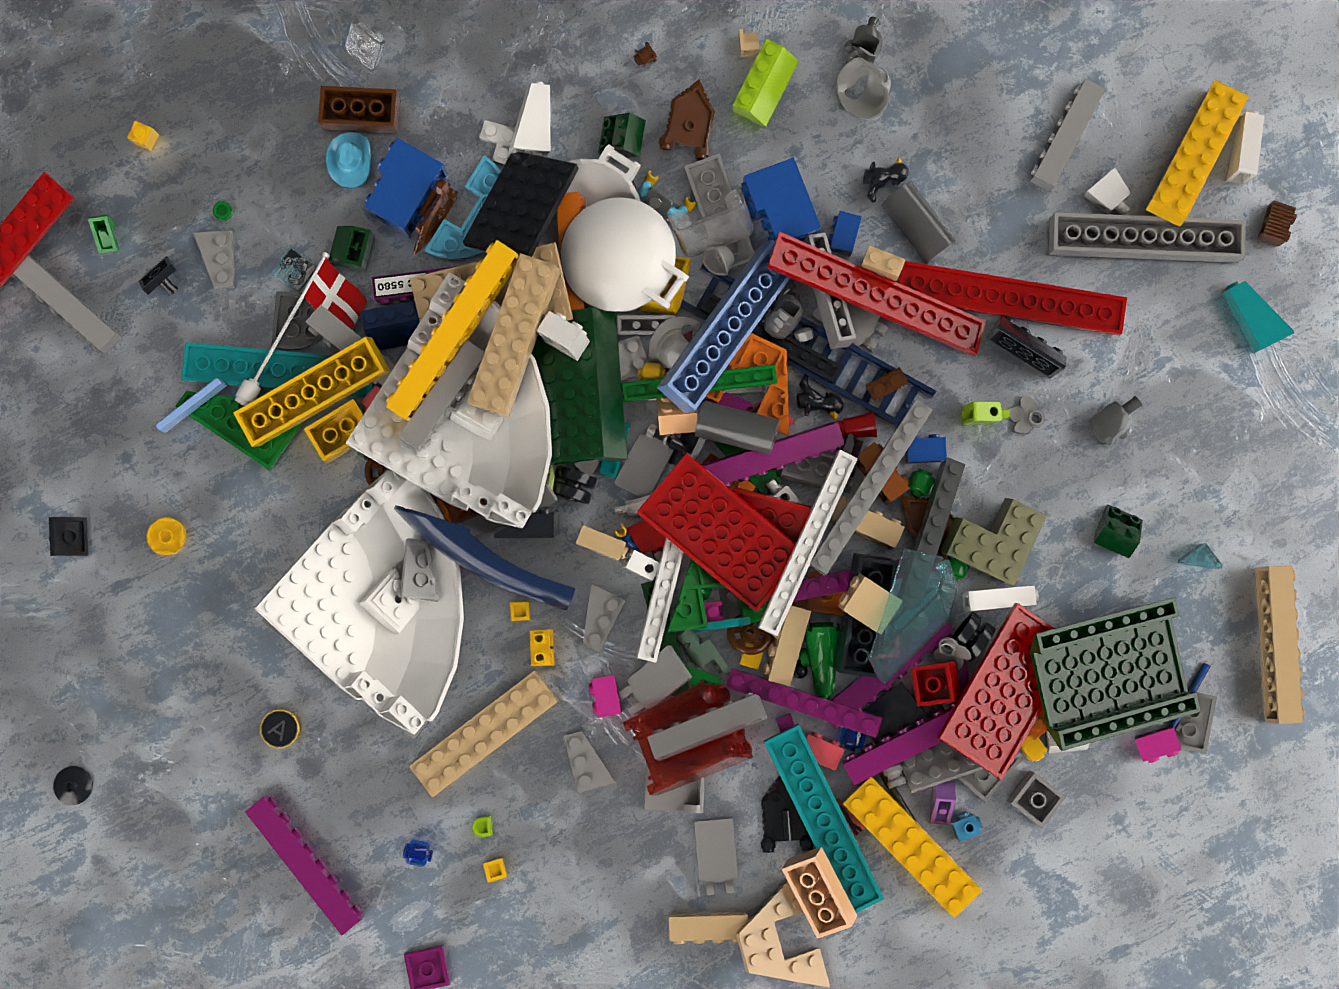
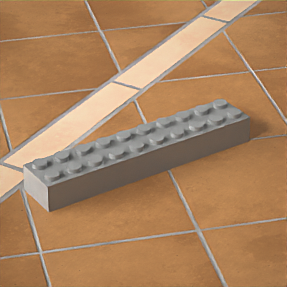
M1054 212L1049 218V255L1238 263L1245 258V220L1186 218L1179 227L1158 216Z

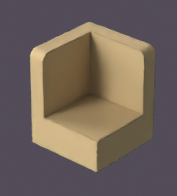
M739 29L740 57L758 55L760 45L757 33H743V29Z

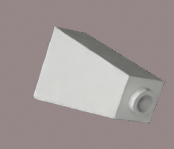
M533 82L526 89L509 153L523 152L545 157L551 151L550 85H545L543 82Z
M1246 111L1239 117L1225 181L1245 185L1257 175L1264 115H1260L1256 111Z
M1035 586L962 592L963 609L965 612L1013 607L1014 603H1019L1022 606L1037 605L1036 601L1039 600L1038 590L1035 589Z

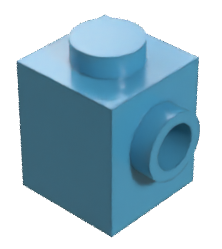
M968 811L958 814V818L950 821L955 837L959 842L982 834L980 828L983 826L978 816L975 817L972 813L969 814Z

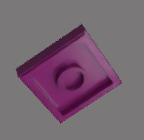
M443 945L404 953L410 989H434L451 984Z

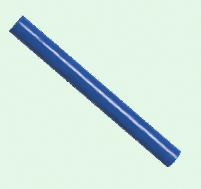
M1203 663L1188 692H1197L1211 667L1210 665ZM1182 717L1171 720L1168 726L1173 725L1175 730Z

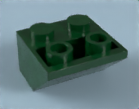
M630 112L605 116L598 153L602 154L605 147L609 144L614 147L615 151L626 158L639 157L646 120Z
M337 226L328 259L329 262L365 272L374 234L371 230L356 226Z
M1107 504L1095 531L1094 543L1126 558H1130L1140 544L1143 520L1136 515H1131Z

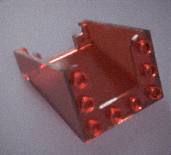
M700 683L623 722L626 731L632 729L633 733H635L633 740L639 742L651 773L648 776V780L653 781V783L647 786L650 795L664 794L753 758L751 753L752 747L745 738V729L743 728L664 760L654 759L647 737L653 735L652 732L655 730L671 728L670 725L675 722H686L690 716L697 714L701 716L706 714L708 709L724 707V703L731 701V694L725 686Z

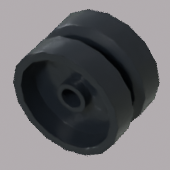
M557 466L555 476L565 481V483L554 481V494L572 502L589 505L592 495L590 492L583 490L582 487L594 489L597 478L574 469Z
M971 612L963 620L951 637L958 645L964 646L969 650L972 657L968 660L969 662H972L983 651L996 630L988 622L980 626L981 617L975 612Z

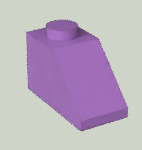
M947 781L933 786L930 823L950 825L956 803L955 782Z

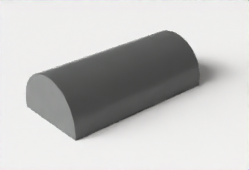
M912 181L897 189L881 205L926 264L930 263L958 241Z
M704 401L697 419L695 436L770 455L780 429L781 420Z

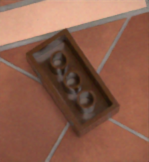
M321 86L318 123L323 130L398 133L400 96L396 89Z

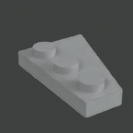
M406 539L400 597L439 601L435 588V577L432 574V563L427 541Z

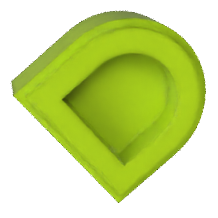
M491 816L478 817L474 820L472 831L476 836H493Z

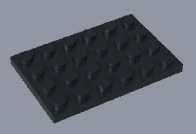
M523 152L511 153L466 234L463 244L466 247L486 251L491 243L495 244L498 240L518 255L521 253L532 257L579 170L578 165Z

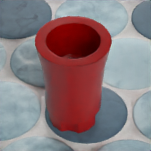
M873 411L836 421L839 423L843 439L849 433L856 438L877 437Z

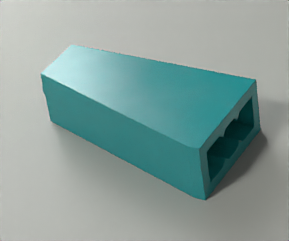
M1236 281L1226 286L1228 290L1222 294L1254 353L1294 334L1293 329L1246 281L1240 284Z

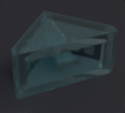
M1207 543L1197 545L1178 559L1179 564L1222 569V563Z

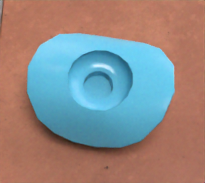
M349 132L340 134L332 139L327 146V170L331 178L340 186L355 188L363 185L369 177L371 169L370 143L368 138L360 133Z

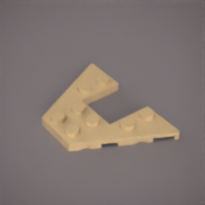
M787 881L748 920L747 924L742 926L736 933L746 972L829 988L830 985L820 948H814L784 959L774 922L803 912Z

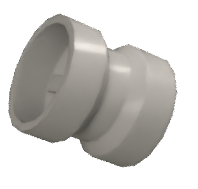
M901 764L882 771L884 776L887 777L889 789L907 783L906 778L901 776Z

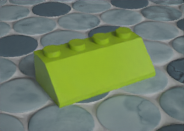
M766 38L733 103L732 112L766 128L799 61L783 46Z

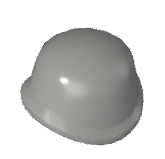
M723 245L708 246L702 257L705 267L711 273L721 276L728 274L735 261L731 250Z

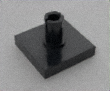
M166 256L138 282L147 295L160 286L171 296L178 290V287L168 277L177 269Z
M695 432L682 433L680 439L675 435H669L666 445L674 448V451L668 463L676 466L686 453L697 460L706 439L696 437Z
M49 517L50 556H88L87 517Z

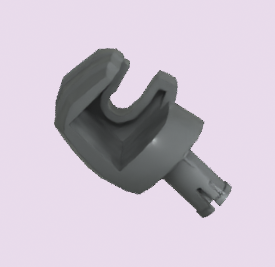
M870 17L867 25L857 27L853 40H848L845 43L844 49L848 51V54L845 56L846 63L856 57H861L870 63L876 61L883 44L881 33L877 30L880 20L877 19L875 24L877 17Z
M796 292L779 296L775 301L773 310L768 309L764 314V329L772 337L784 339L800 322L803 309L800 303V295L798 294L795 297Z
M1136 396L1123 406L1114 401L1089 420V423L1097 439L1109 446L1115 443L1118 438L1125 439L1132 425L1129 415L1142 406L1141 401Z

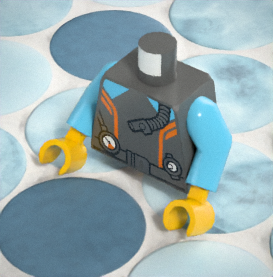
M651 171L647 173L637 191L639 199L643 203L656 210L669 223L672 221L676 222L687 212L693 211L696 201L690 202L691 197H686L683 205H677L651 187L658 179V175L653 177L650 174Z

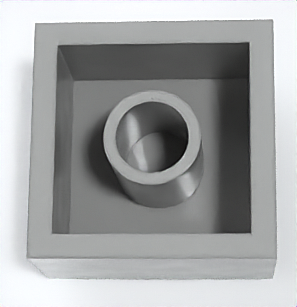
M1029 771L1007 802L1035 825L1043 828L1066 797L1038 774Z

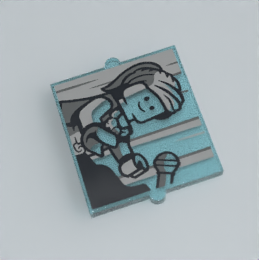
M290 248L286 255L280 258L279 264L272 273L300 292L304 285L309 282L317 266Z

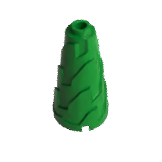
M833 622L810 623V628L807 625L805 632L806 647L812 670L813 688L816 695L829 699L830 695L835 692L836 670L833 666L841 623H837L836 628V626L833 627Z

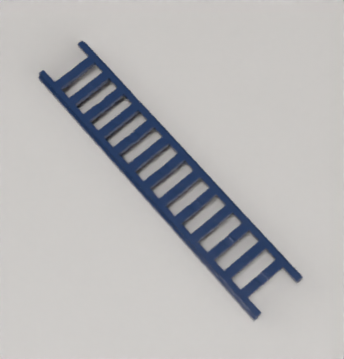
M703 263L700 271L713 277L696 307L682 300L680 306L706 320L709 315L699 309L709 292L713 294L719 282L726 284L730 288L736 279L728 275H715ZM773 301L768 309L773 310L775 301ZM801 317L798 325L788 335L795 339L794 333L798 329L809 327L813 329L814 337L806 342V346L812 349L818 336L828 341L825 329L804 317ZM829 342L822 352V355L827 358L833 350L830 348ZM850 344L848 347L841 348L845 350L838 363L842 365V368L833 384L787 359V366L807 375L814 381L868 411H873L874 414L895 426H898L918 391L931 399L936 393V390L904 373L908 386L912 388L897 415L893 417L885 411L897 390L887 394L879 408L869 403L871 395L868 390H866L862 399L852 394L868 364L878 369L872 381L896 369L857 346ZM851 355H854L861 359V362L846 389L837 386L836 382Z

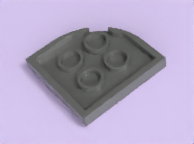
M276 291L271 347L302 293ZM305 298L302 300L275 349L301 350L315 345L323 338L319 334L317 336L313 335L308 330L309 326L306 320L315 310Z

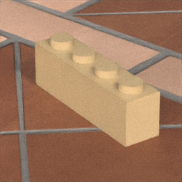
M791 605L778 636H774L773 645L771 644L769 647L768 663H765L763 667V674L766 680L786 686L791 685L810 618V610Z
M747 912L669 914V940L674 941V944H685V941L702 944L705 943V940H713V943H724L725 940H732V942L738 943L736 933L742 926L747 924L748 914Z

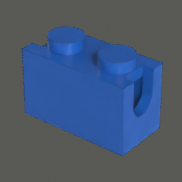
M839 211L838 216L834 215L831 227H835L833 234L829 233L828 237L831 252L851 256L862 216L844 211Z
M940 434L928 435L929 438H921V435H916L905 452L906 464L943 462L947 458L946 437H940Z

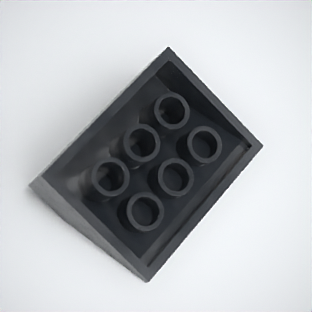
M1001 316L986 337L989 341L1050 379L1066 367L1067 357L1063 355L1062 350L1047 345L1046 340L1031 335L1030 330L1022 326L1020 328L1014 324V320L1007 316Z
M543 507L538 512L529 516L523 528L508 526L495 533L494 538H555L559 534V510H555L554 507Z

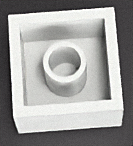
M549 311L536 331L547 344L578 361L590 342L586 337L587 333L582 330L583 327L578 323L566 321L567 318L561 313L556 312L554 314Z

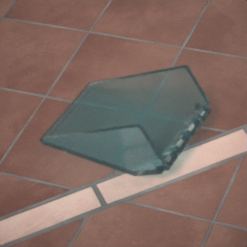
M904 549L869 656V660L880 683L886 684L949 621L958 589L949 560L943 561V557Z

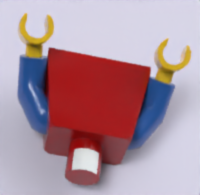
M646 520L625 528L623 523H620L621 530H616L614 527L615 534L626 542L628 547L642 552V554L651 551L655 561L661 559L663 552L661 546H664L666 537Z

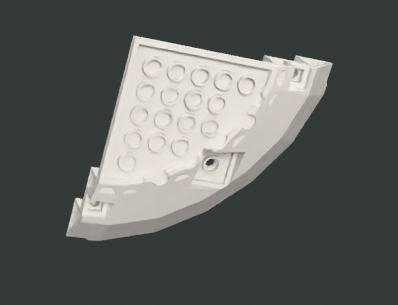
M449 272L431 299L428 311L410 337L405 352L346 444L453 506L468 511L470 508L493 522L523 528L531 513L536 512L541 504L552 457L549 403L536 360L532 353L509 418L468 404L467 401L473 384L471 386L468 385L464 390L465 395L460 402L456 401L452 414L448 418H444L441 422L443 426L440 431L432 435L430 445L427 449H422L421 452L400 440L398 435L408 421L386 407L388 396L392 392H396L399 387L397 385L403 375L406 376L410 371L408 369L409 365L414 359H418L421 354L419 352L425 342L428 343L432 338L431 332L436 326H440L443 321V314L447 309L450 310L452 308L455 296L459 292L462 293L465 288V281ZM495 300L468 339L469 342L484 352L501 308ZM434 319L436 323L431 324L429 320ZM481 499L486 500L487 504H486V505H482V504L480 503V500H481Z
M388 469L369 485L350 507L345 508L326 527L254 609L341 689L357 700L363 699L376 711V714L415 735L426 720L432 721L438 714L457 668L464 621L461 571L458 564L427 542L439 601L400 597L406 539L426 540L412 529L394 510L395 505L443 520L445 519L428 491ZM364 502H368V508L364 506ZM396 596L400 597V603L395 602ZM378 694L381 696L380 701L376 699Z

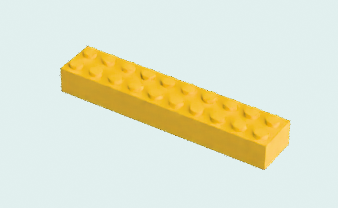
M497 240L495 244L491 243L486 250V257L477 263L475 267L476 272L473 276L467 278L464 283V290L455 296L453 300L454 305L450 310L447 309L442 316V323L431 332L432 338L428 343L425 342L419 351L421 353L417 360L414 359L408 367L410 371L406 376L403 375L397 384L399 387L396 392H392L388 396L386 407L407 421L411 419L466 340L469 339L514 272L519 255Z

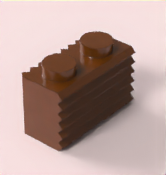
M1275 200L1268 205L1258 240L1276 246L1287 242L1291 235L1289 231L1290 225H1293L1297 214H1294L1296 207Z
M898 367L865 386L873 401L877 402V399L884 398V395L887 396V394H891L894 390L901 389V386L908 385V381L901 368Z

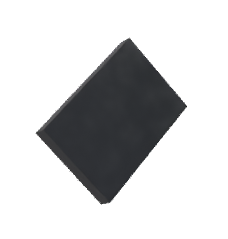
M902 681L862 710L883 718L877 737L870 736L875 744L880 743L879 739L884 736L890 735L892 737L898 734L897 730L905 726L908 727L925 714L921 706L917 707L915 698Z

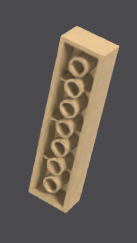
M520 253L467 401L471 406L509 418L538 336L536 330L545 317L561 271L557 265Z
M1292 565L1255 568L1265 722L1275 724L1303 723L1305 712L1301 703L1303 689L1300 687L1302 671L1299 667L1301 653L1297 643L1299 639V630L1296 628L1298 611L1295 609L1297 593L1293 583L1295 581V571Z
M535 670L409 767L433 798L559 702V700Z

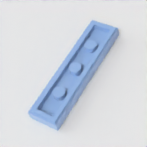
M215 378L159 421L156 427L161 432H168L225 388V383Z

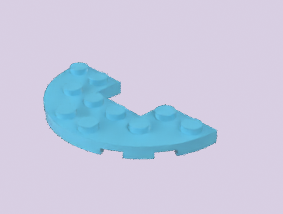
M483 156L464 186L466 190L479 197L461 228L444 219L424 251L445 260H463L485 252L466 247L463 244V240L501 172L496 164L486 156Z

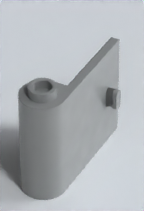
M693 760L690 761V764L646 762L644 810L703 813L705 765H701V761Z

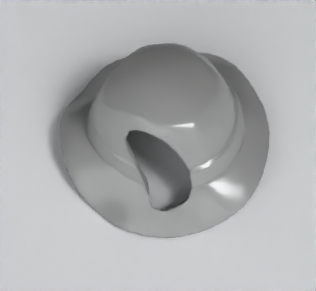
M856 57L840 70L837 77L838 98L843 108L850 114L859 118L871 119L881 115L889 105L891 80L883 68L861 57ZM862 76H866L867 83L864 91L859 97L850 99L845 93L846 89L852 87Z
M673 317L664 321L651 337L649 344L650 362L662 364L668 373L689 344L681 333V328L692 326V337H694L702 326L698 321L688 317Z

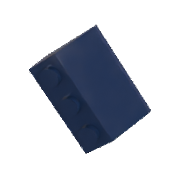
M415 301L360 311L366 337L373 338L379 351L408 345L410 337L420 323Z

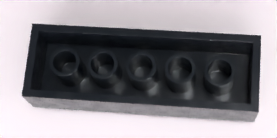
M853 553L847 591L851 587L850 582L860 573L892 594L898 562L892 558ZM843 611L833 668L843 674L877 678L886 629L880 635Z

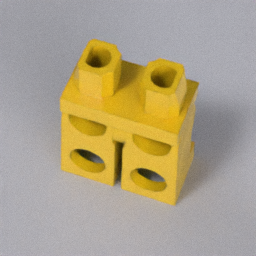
M553 629L530 631L531 666H555L554 648L550 649V646H554Z

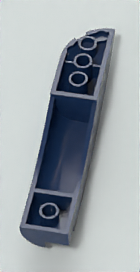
M395 505L394 510L412 529L439 552L462 568L489 583L517 595L563 610L568 609L576 588L539 577L517 567L481 543L470 533V528Z

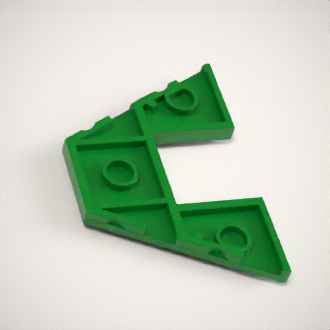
M690 559L668 632L708 627L702 590L725 588L724 585L692 559ZM738 598L741 618L750 617L751 623L760 622L770 600L768 599L755 612Z

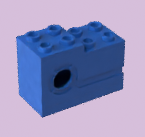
M397 138L395 142H391L388 147V154L378 164V171L382 178L377 179L373 193L369 194L365 199L364 207L372 217L410 238L417 224L422 219L418 212L430 191L434 189V184L440 178L446 180L448 173L443 163Z
M794 157L743 177L742 188H740L741 194L744 199L747 198L749 204L747 209L750 216H754L755 221L763 219L761 224L764 231H768V241H775L779 232L802 242L808 235L820 233L821 225Z

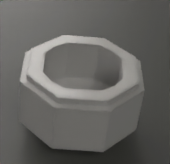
M809 327L800 328L794 333L795 339L799 342L808 341L814 337L813 329Z

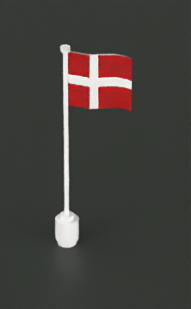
M326 252L322 253L321 261L254 379L243 380L235 395L237 396L235 401L239 404L246 406L257 398L261 391L260 383L257 380L304 298L314 310L321 304L351 330L354 328L361 315L360 311L364 310L368 301L357 287L334 268L328 260L330 255Z

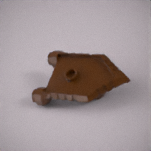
M697 80L689 86L690 88L682 91L681 95L678 94L672 99L671 112H669L670 117L666 126L667 131L659 138L658 144L660 145L659 148L665 151H670L674 142L679 143L680 146L694 147L695 159L703 160L709 157L708 140L710 139L709 134H711L710 129L712 128L715 111L712 104L709 103L710 100L707 98V94L704 93L705 90L700 80Z
M442 178L436 181L434 189L430 191L418 212L424 219L417 224L415 229L418 237L413 250L414 255L432 239L457 199L456 195L458 192L450 188V183Z
M901 495L904 514L906 515L907 531L913 537H917L929 498L921 497L920 499V497L914 498V496ZM951 512L934 561L937 566L940 565L942 568L950 560L947 555L939 551L955 519L954 514Z

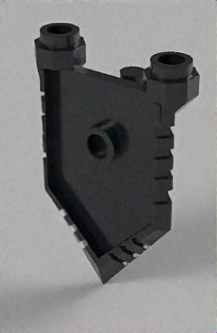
M779 775L775 780L776 783H773V787H770L768 790L769 793H766L761 800L763 809L762 824H764L763 839L760 842L763 853H771L776 848L775 842L799 840L802 851L813 850L814 844Z

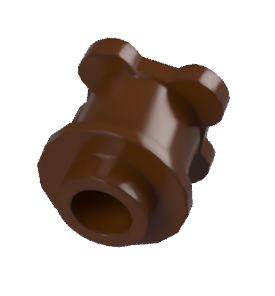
M648 42L645 43L644 48L634 51L635 55L633 58L638 66L646 67L648 62L657 61V55Z

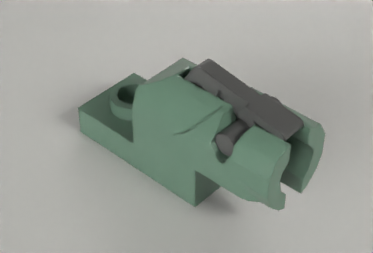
M686 630L676 637V641L687 663L693 662L694 665L703 667L714 659L716 662L713 665L719 674L723 672L726 675L731 671L710 639L702 643V638L694 630Z

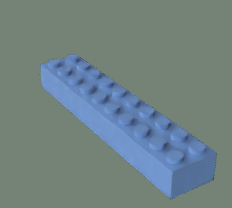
M774 240L761 244L657 386L684 413L697 409L789 281L790 277L767 268L775 243Z

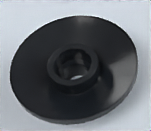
M69 766L62 769L56 775L53 783L55 796L66 805H78L84 802L90 796L93 788L90 774L78 766ZM69 783L73 784L72 790L68 788Z

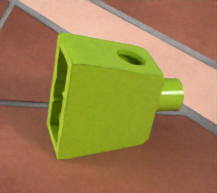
M971 402L961 407L962 426L992 425L1001 422L1002 419H1008L1010 416L1009 408L1001 407V402Z

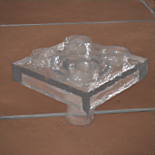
M355 19L351 22L344 50L374 72L378 69L385 46L382 33L378 34L379 31L377 30L371 31L359 20Z

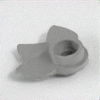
M1022 395L1020 406L1009 409V418L1016 422L1015 432L1028 433L1032 428H1039L1045 422L1044 413L1038 409L1037 402L1029 396ZM1033 415L1037 416V422L1032 420Z
M950 637L942 638L939 642V648L934 651L936 663L956 661L958 670L963 666L964 659L969 660L972 658L966 647L958 645Z

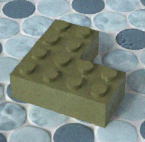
M1005 498L990 531L968 520L955 517L939 552L1005 584L1015 586L1047 515L1014 499Z

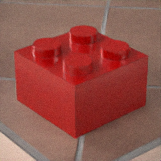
M956 661L911 667L917 707L951 703L959 700L961 691Z

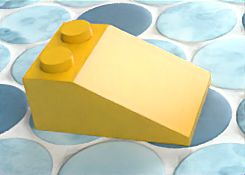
M675 256L674 267L688 275L691 258ZM673 275V277L661 293V298L665 297V295L677 279L675 275ZM683 282L671 300L668 310L652 300L650 303L640 306L641 311L676 316L683 300L686 282Z
M354 399L304 428L321 459L327 464L352 449L346 442L363 417V413Z

